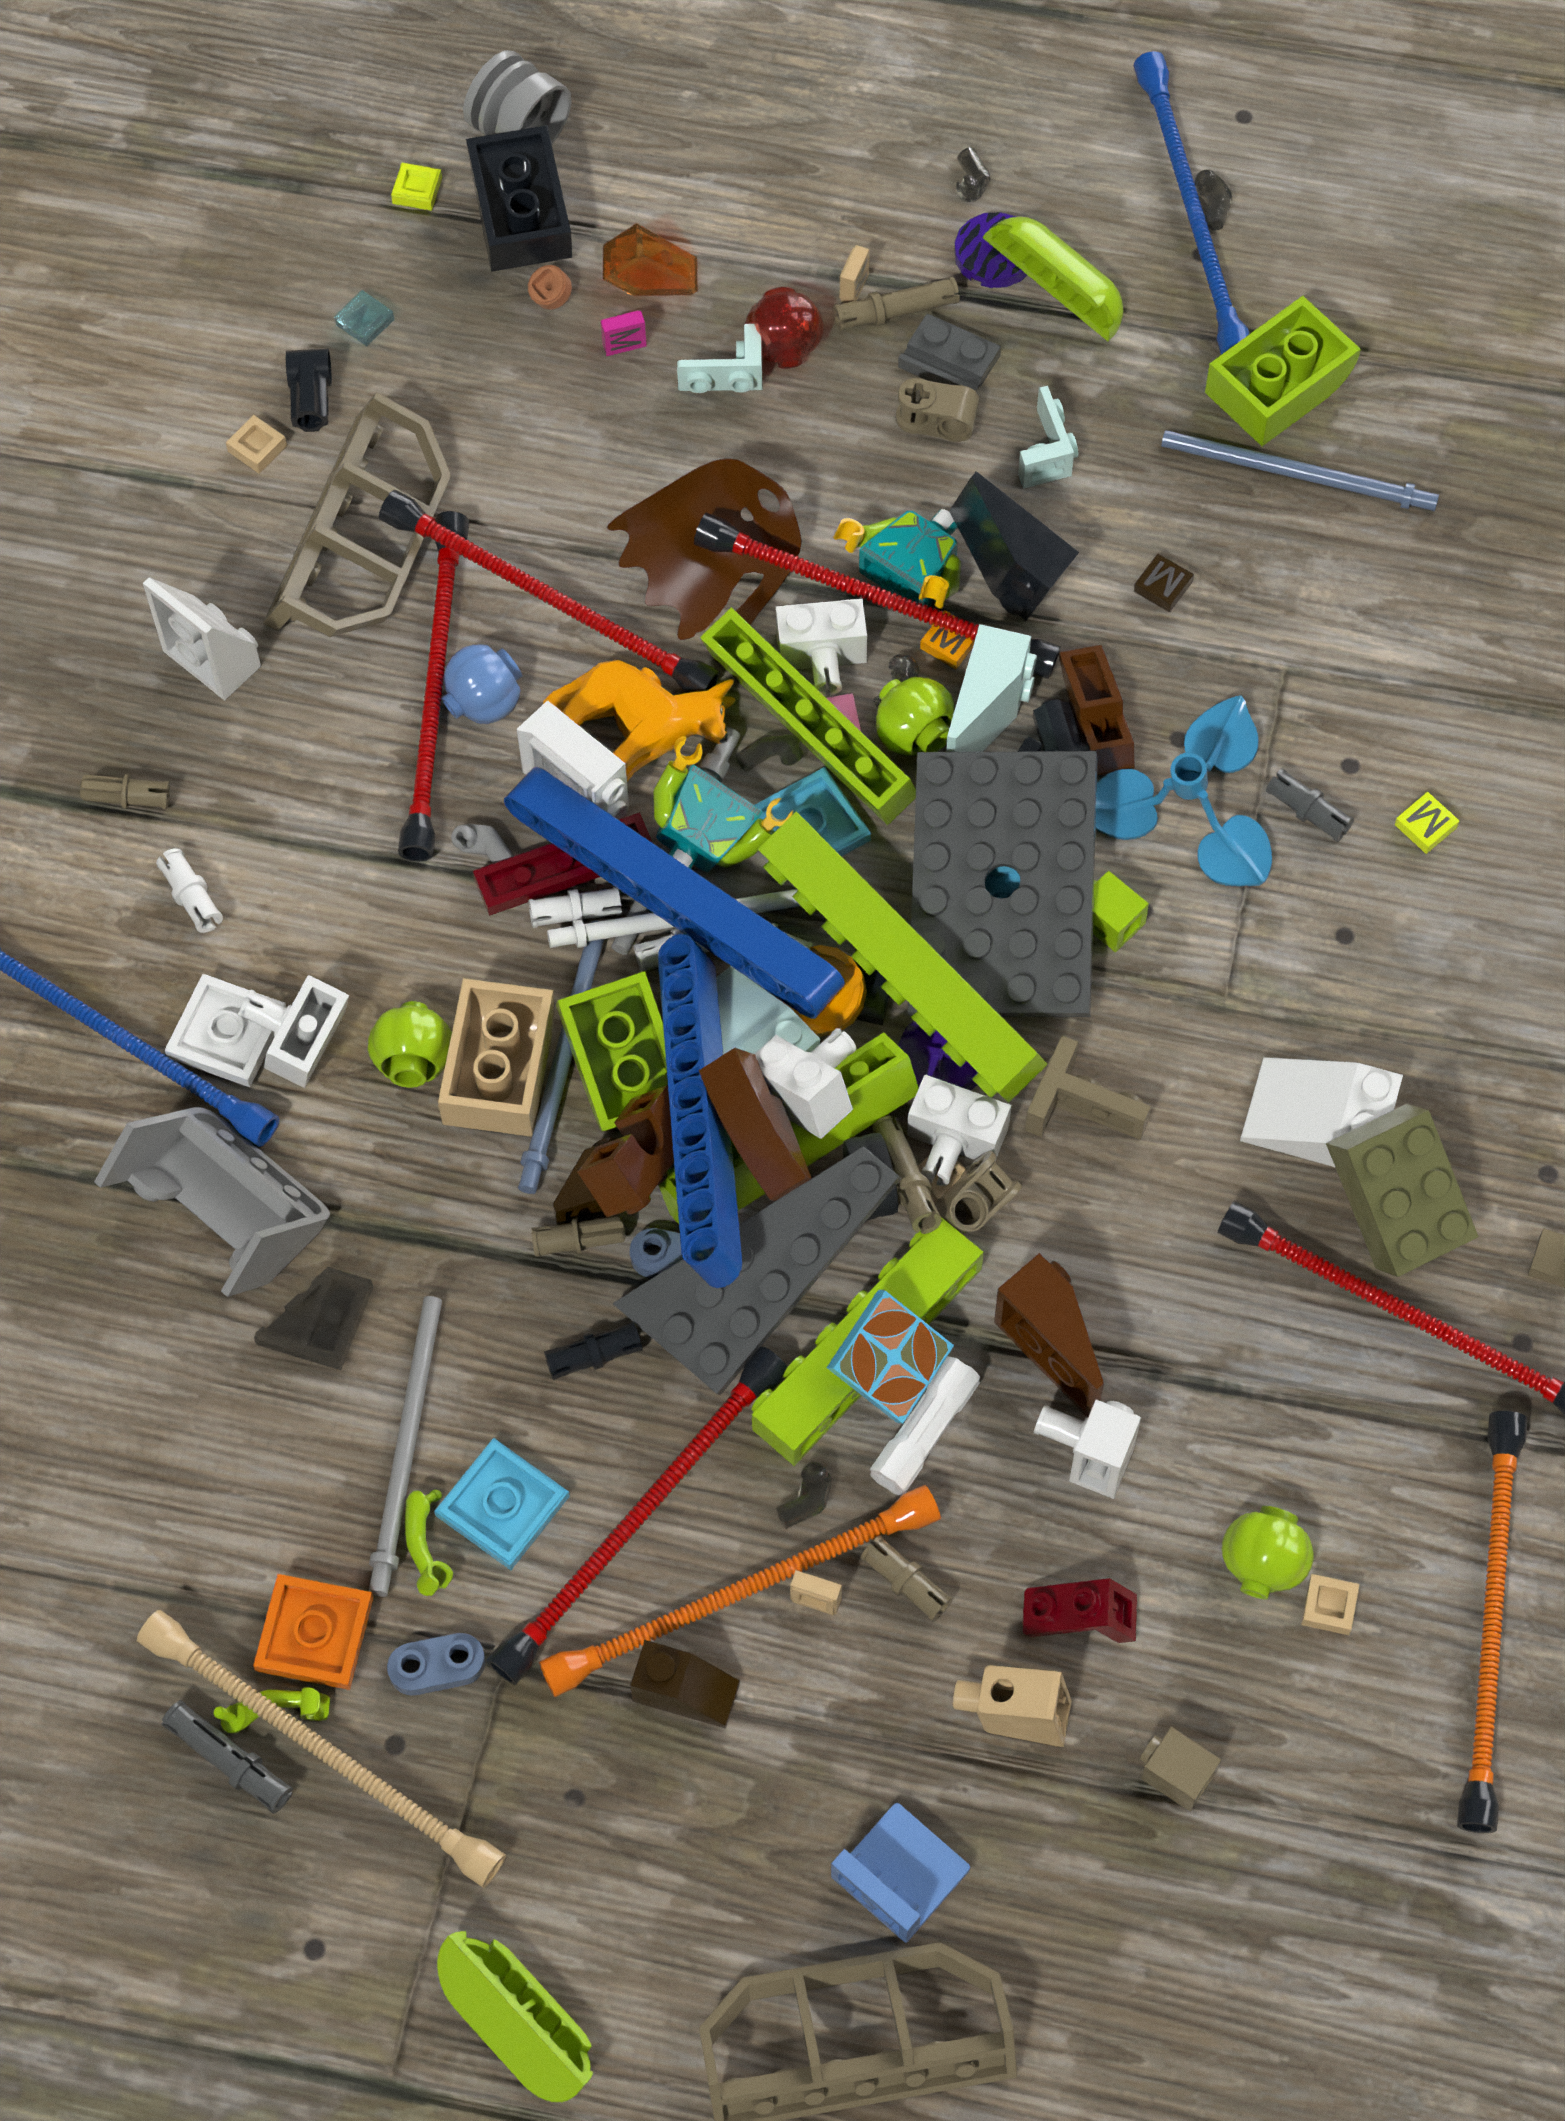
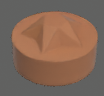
M545 265L538 268L531 275L528 282V293L531 299L547 310L561 307L568 300L572 290V284L568 275L554 265Z

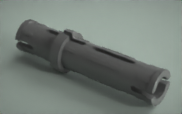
M182 1700L174 1703L166 1712L161 1725L177 1735L198 1754L229 1777V1784L235 1789L240 1790L243 1788L273 1814L281 1810L288 1802L293 1788L263 1766L262 1758L254 1752L248 1754L194 1712Z

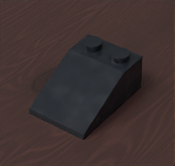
M548 126L466 139L491 272L572 258L571 229Z
M977 471L971 476L949 510L992 595L999 599L1000 604L1006 611L1013 615H1019L1025 621L1028 620L1079 553Z

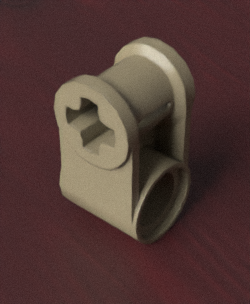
M911 378L901 384L898 390L900 405L896 410V423L903 431L911 434L940 437L952 442H962L971 438L979 404V395L975 390L963 385L943 384L927 381L922 378ZM919 389V390H920V399H915V398H916V390ZM912 412L916 413L915 422H911Z
M991 1150L970 1164L962 1173L961 1178L935 1204L940 1216L961 1234L977 1231L983 1227L1022 1188V1184L1018 1180H1011L995 1162L997 1156ZM957 1202H960L966 1209L967 1216L963 1224L955 1216Z

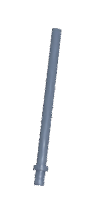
M1165 430L1161 447L1401 503L1400 508L1408 510L1409 506L1435 511L1439 494L1414 489L1415 484L1406 483L1405 487Z
M604 939L589 941L587 946L583 947L570 996L591 989ZM563 1025L528 1151L523 1152L520 1161L524 1168L518 1189L527 1194L536 1193L541 1172L547 1170L549 1158L546 1156L573 1057Z

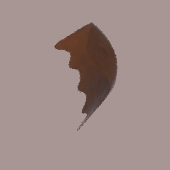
M724 458L714 460L692 470L624 511L607 526L608 530H623L629 534V541L620 557L619 567H641L646 571L648 587L645 595V604L647 606H671L680 613L681 618L677 634L680 640L693 638L697 632L705 630L726 606L732 591L741 577L746 573L757 572L764 575L759 586L736 610L751 625L790 573V569L788 571L785 570V567L781 569L780 566L776 567L774 564H769V562L765 563L764 560L760 561L759 558L755 559L754 556L750 557L749 554L741 556L733 552H712L694 545L698 525L706 512L726 519L738 531L749 535L753 541L762 542L763 546L767 544L768 548L770 546L773 549L778 548V551L783 550L784 553L788 552L789 555L793 554L794 557L799 556L802 543L800 529L787 492L773 479L738 459ZM766 489L776 496L780 504L777 512H772L761 504L758 497L759 490ZM744 507L752 514L753 520L745 521L741 517V510Z

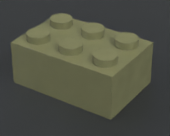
M1405 1104L1326 1143L1376 1269L1399 1277L1479 1237L1429 1110Z

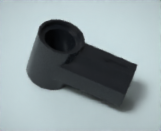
M329 348L286 351V375L288 387L290 388L292 427H298L304 432L319 431L321 427L328 425V386L332 385Z
M1060 699L1044 702L1042 706L1033 710V720L1039 740L1042 743V752L1090 751L1088 744L1081 742L1070 702H1062Z

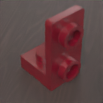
M1110 1578L1031 1587L1024 1591L1023 1633L1029 1637L1096 1630L1117 1643L1136 1641L1137 1594Z

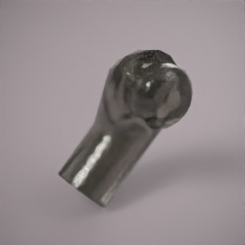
M1205 169L1196 175L1194 183L1199 196L1208 206L1205 215L1208 228L1220 230L1224 226L1233 196L1225 182L1215 175L1214 171Z
M765 735L736 753L735 757L740 767L745 772H749L768 758L778 755L782 764L791 766L803 758L804 752L798 746L800 741L792 735Z
M811 1462L804 1466L801 1472L803 1479L798 1497L776 1507L778 1517L785 1529L820 1514L826 1508L832 1487V1478L822 1463Z

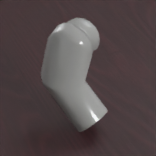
M476 824L459 825L452 832V843L462 852L487 855L493 864L514 857L499 833L491 826Z

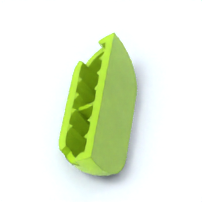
M1011 217L998 222L984 234L983 239L1107 342L1117 333L1123 318V303L1117 287L1108 277L1041 222L1028 217Z
M459 1931L448 1935L438 1953L437 1970L441 1987L450 2004L531 2093L550 2102H565L575 2097L586 2086L593 2075L587 2053L592 2046L583 2030L502 1943L493 1939L489 1945L483 1941L466 1937V1931Z

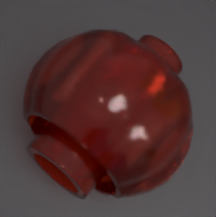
M778 287L765 292L763 297L752 306L745 320V324H754L757 332L761 335L762 358L766 361L777 362L778 367L782 369L800 366L803 362L802 358L816 349L824 334L822 315L814 302L806 295L796 293L790 287Z

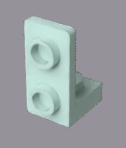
M744 324V341H736V359L677 361L678 389L694 393L732 390L735 392L762 390L761 324Z
M1048 386L1040 387L1038 390L1037 412L1050 444L1039 443L1029 447L1027 450L1020 451L1018 476L1023 489L1072 476L1073 458L1078 457L1076 439L1072 432L1066 433L1063 426L1065 417L1062 404L1058 398H1052Z

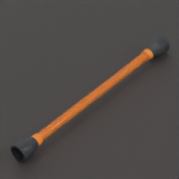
M1514 1411L1492 1412L1488 1420L1487 1440L1493 1455L1492 1469L1495 1472V1479L1493 1481L1494 1491L1492 1495L1494 1497L1492 1498V1520L1490 1522L1491 1532L1489 1534L1490 1544L1488 1546L1489 1561L1487 1562L1488 1573L1486 1574L1487 1585L1485 1586L1487 1591H1485L1486 1597L1484 1599L1482 1650L1480 1652L1481 1663L1479 1664L1480 1675L1478 1676L1479 1687L1477 1689L1479 1692L1477 1697L1479 1699H1477L1478 1705L1476 1706L1477 1717L1475 1718L1473 1766L1469 1770L1468 1784L1459 1800L1457 1818L1458 1828L1474 1833H1493L1497 1831L1499 1804L1493 1787L1494 1773L1490 1768L1492 1766L1491 1755L1493 1754V1730L1495 1729L1493 1724L1495 1723L1494 1718L1496 1714L1494 1712L1496 1711L1495 1706L1497 1703L1495 1700L1497 1699L1496 1688L1498 1686L1497 1676L1499 1674L1498 1663L1500 1662L1499 1651L1501 1649L1502 1610L1504 1608L1503 1598L1505 1595L1504 1580L1506 1579L1505 1568L1507 1567L1506 1556L1508 1555L1507 1544L1509 1542L1508 1527L1510 1526L1509 1515L1511 1514L1510 1503L1512 1502L1511 1486L1513 1485V1473L1517 1467V1458L1526 1442L1527 1417Z

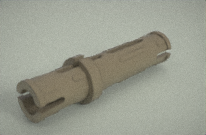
M948 277V279L880 295L877 291L868 293L865 299L833 305V313H837V315L833 316L835 325L839 332L869 323L879 326L885 324L886 319L944 305L957 304L960 297L954 293L959 292L955 278Z
M891 1116L882 1117L873 1124L872 1133H880L889 1152L893 1171L902 1178L896 1185L898 1202L906 1208L911 1226L915 1232L918 1233L921 1229L922 1234L930 1233L936 1230L941 1223V1216L931 1198L932 1186L930 1181L920 1172L898 1118L894 1117L892 1120Z

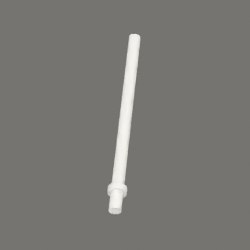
M797 889L736 899L756 914L801 906L792 897L798 891ZM648 913L584 924L583 920L573 921V926L547 930L550 948L576 944L577 948L586 947L589 941L673 928V926L656 914Z

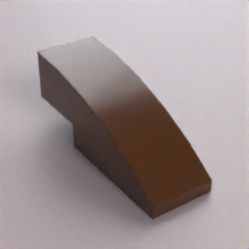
M1102 645L1059 652L1064 683L1081 742H1086L1090 751H1096L1097 776L1109 774L1120 769H1135L1134 741L1123 715V699Z
M735 1047L699 1070L722 1124L752 1175L770 1200L777 1201L812 1179L782 1100L770 1094L755 1054Z

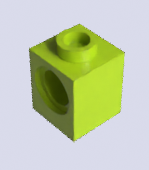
M1109 870L1098 881L1094 880L1093 934L1116 953L1146 924L1149 903Z

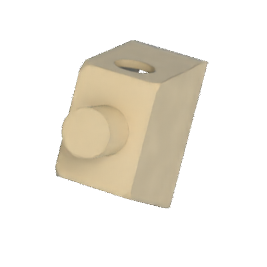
M989 1665L984 1669L982 1683L957 1680L953 1696V1708L955 1710L976 1712L986 1732L1064 1747L1072 1699L1062 1672Z

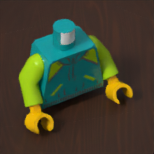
M940 509L930 521L914 511H906L898 518L893 517L870 525H861L858 521L850 518L841 520L833 538L835 540L843 539L847 541L845 549L849 553H853L857 547H861L859 549V573L883 589H886V591H891V594L896 593L897 596L901 595L902 598L907 597V600L912 599V602L917 601V604L922 603V606L927 605L928 608L934 600H936L935 606L942 608L944 601L959 591L962 563L957 557L958 542L951 536L958 527L949 511Z
M686 736L679 737L674 745L676 759L675 761L668 762L653 791L654 820L660 826L656 834L657 840L670 848L669 855L690 869L695 865L705 872H708L715 865L727 868L753 857L759 851L758 848L774 833L773 828L775 826H782L793 815V810L785 819H776L772 815V807L777 805L782 799L776 798L769 803L766 817L764 819L759 818L763 812L762 810L694 765L702 757L701 744L697 745L694 754L684 756L680 753V750L685 744Z

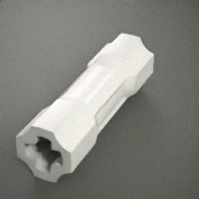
M946 1357L927 1386L925 1394L899 1432L887 1443L870 1468V1476L879 1485L896 1495L902 1496L906 1493L923 1468L925 1459L980 1384V1376L972 1367L964 1364L957 1358Z

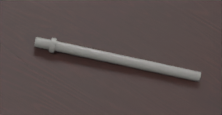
M426 1296L423 1299L377 1550L370 1555L369 1565L373 1567L369 1592L378 1597L388 1596L392 1571L398 1569L399 1558L395 1556L442 1305V1300L434 1296Z

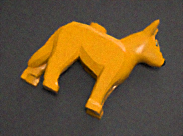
M621 660L598 663L590 671L573 682L553 691L543 701V704L548 700L579 726L584 721L615 716L617 726L626 739L613 754L625 763L628 782L632 775L640 768L665 753L672 751L679 737L686 736L688 738L692 735H701L717 744L727 742L728 733L725 725V710L734 704L735 698L725 695L732 687L734 680L729 679L721 682L707 691L672 695L661 687L660 679L649 668L643 667L639 670Z

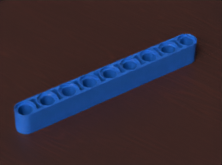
M533 767L504 798L505 806L520 822L673 927L689 935L695 942L800 1014L815 1019L843 988L845 982L842 975L830 963L542 768Z
M677 934L667 939L661 946L658 953L681 1254L683 1260L706 1283L714 1288H722L731 1284L739 1276L742 1269V1253L731 1138L720 1120L699 1073L700 1069L723 1055L716 968L714 962L689 935Z

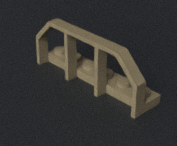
M378 392L373 395L359 412L263 624L279 631L289 619L293 622L298 620L328 637L382 623L391 615L424 537L413 532L399 566H396L337 534L338 529L332 525L336 516L342 517L351 503L353 494L347 492L351 484L382 501L386 499L391 491L398 490L414 499L426 514L431 517L434 516L451 474L430 422L427 419ZM381 415L415 433L435 481L426 504L365 471L368 460L363 458L367 447L372 449L375 446L384 426L378 424ZM329 549L389 581L391 585L381 608L344 619L334 620L306 605V599L301 594L305 585L312 586L321 570L322 564L316 561L321 550L326 552Z
M941 1942L741 1978L699 2027L714 2121H783L1017 2078L1014 2030L1000 1973ZM940 1967L984 1990L993 1997L1001 2032H984L974 2037L947 2042L935 2041L925 2046L912 2048L896 1974ZM885 1977L900 2050H885L875 2055L848 2060L836 2059L821 2064L806 1991ZM795 1993L809 2067L781 2069L771 2074L748 2078H731L719 2083L712 2046L750 2001Z

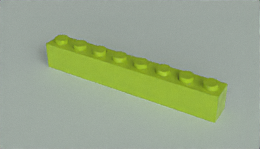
M797 811L758 848L769 860L763 868L781 886L789 880L798 891L792 897L810 915L818 910L827 919L821 927L839 945L847 939L857 949L851 957L869 975L877 970L887 980L881 988L899 1006L907 1000L917 1010L911 1018L929 1036L937 1030L947 1040L941 1047L943 1051L959 1067L968 1062L978 1072L972 1080L990 1098L998 1092L1009 1103L1048 1065Z

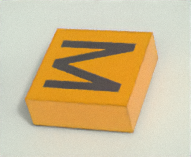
M945 610L943 611V614L946 612L948 616L951 614ZM933 624L921 639L920 649L956 670L973 649L975 640L971 641L970 638L966 639L965 636L961 637L960 634L955 635V632L950 633L949 630L945 631L944 628L940 629L939 626L934 627Z

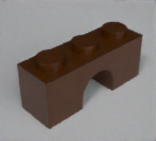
M668 1085L632 1098L614 1122L623 1137L597 1146L577 1172L606 1217L624 1211L627 1214H634L642 1210L650 1203V1194L655 1187L669 1176L667 1170L674 1162Z

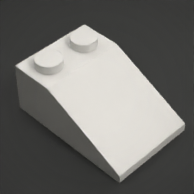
M148 578L143 582L163 652L224 701L261 667L256 649L258 643L255 638L244 628L237 630L230 625L222 611L214 604L209 603L206 606L194 595L152 578Z
M1264 1057L1240 1141L1335 1167L1326 1143L1393 1111L1403 1075L1355 1062Z

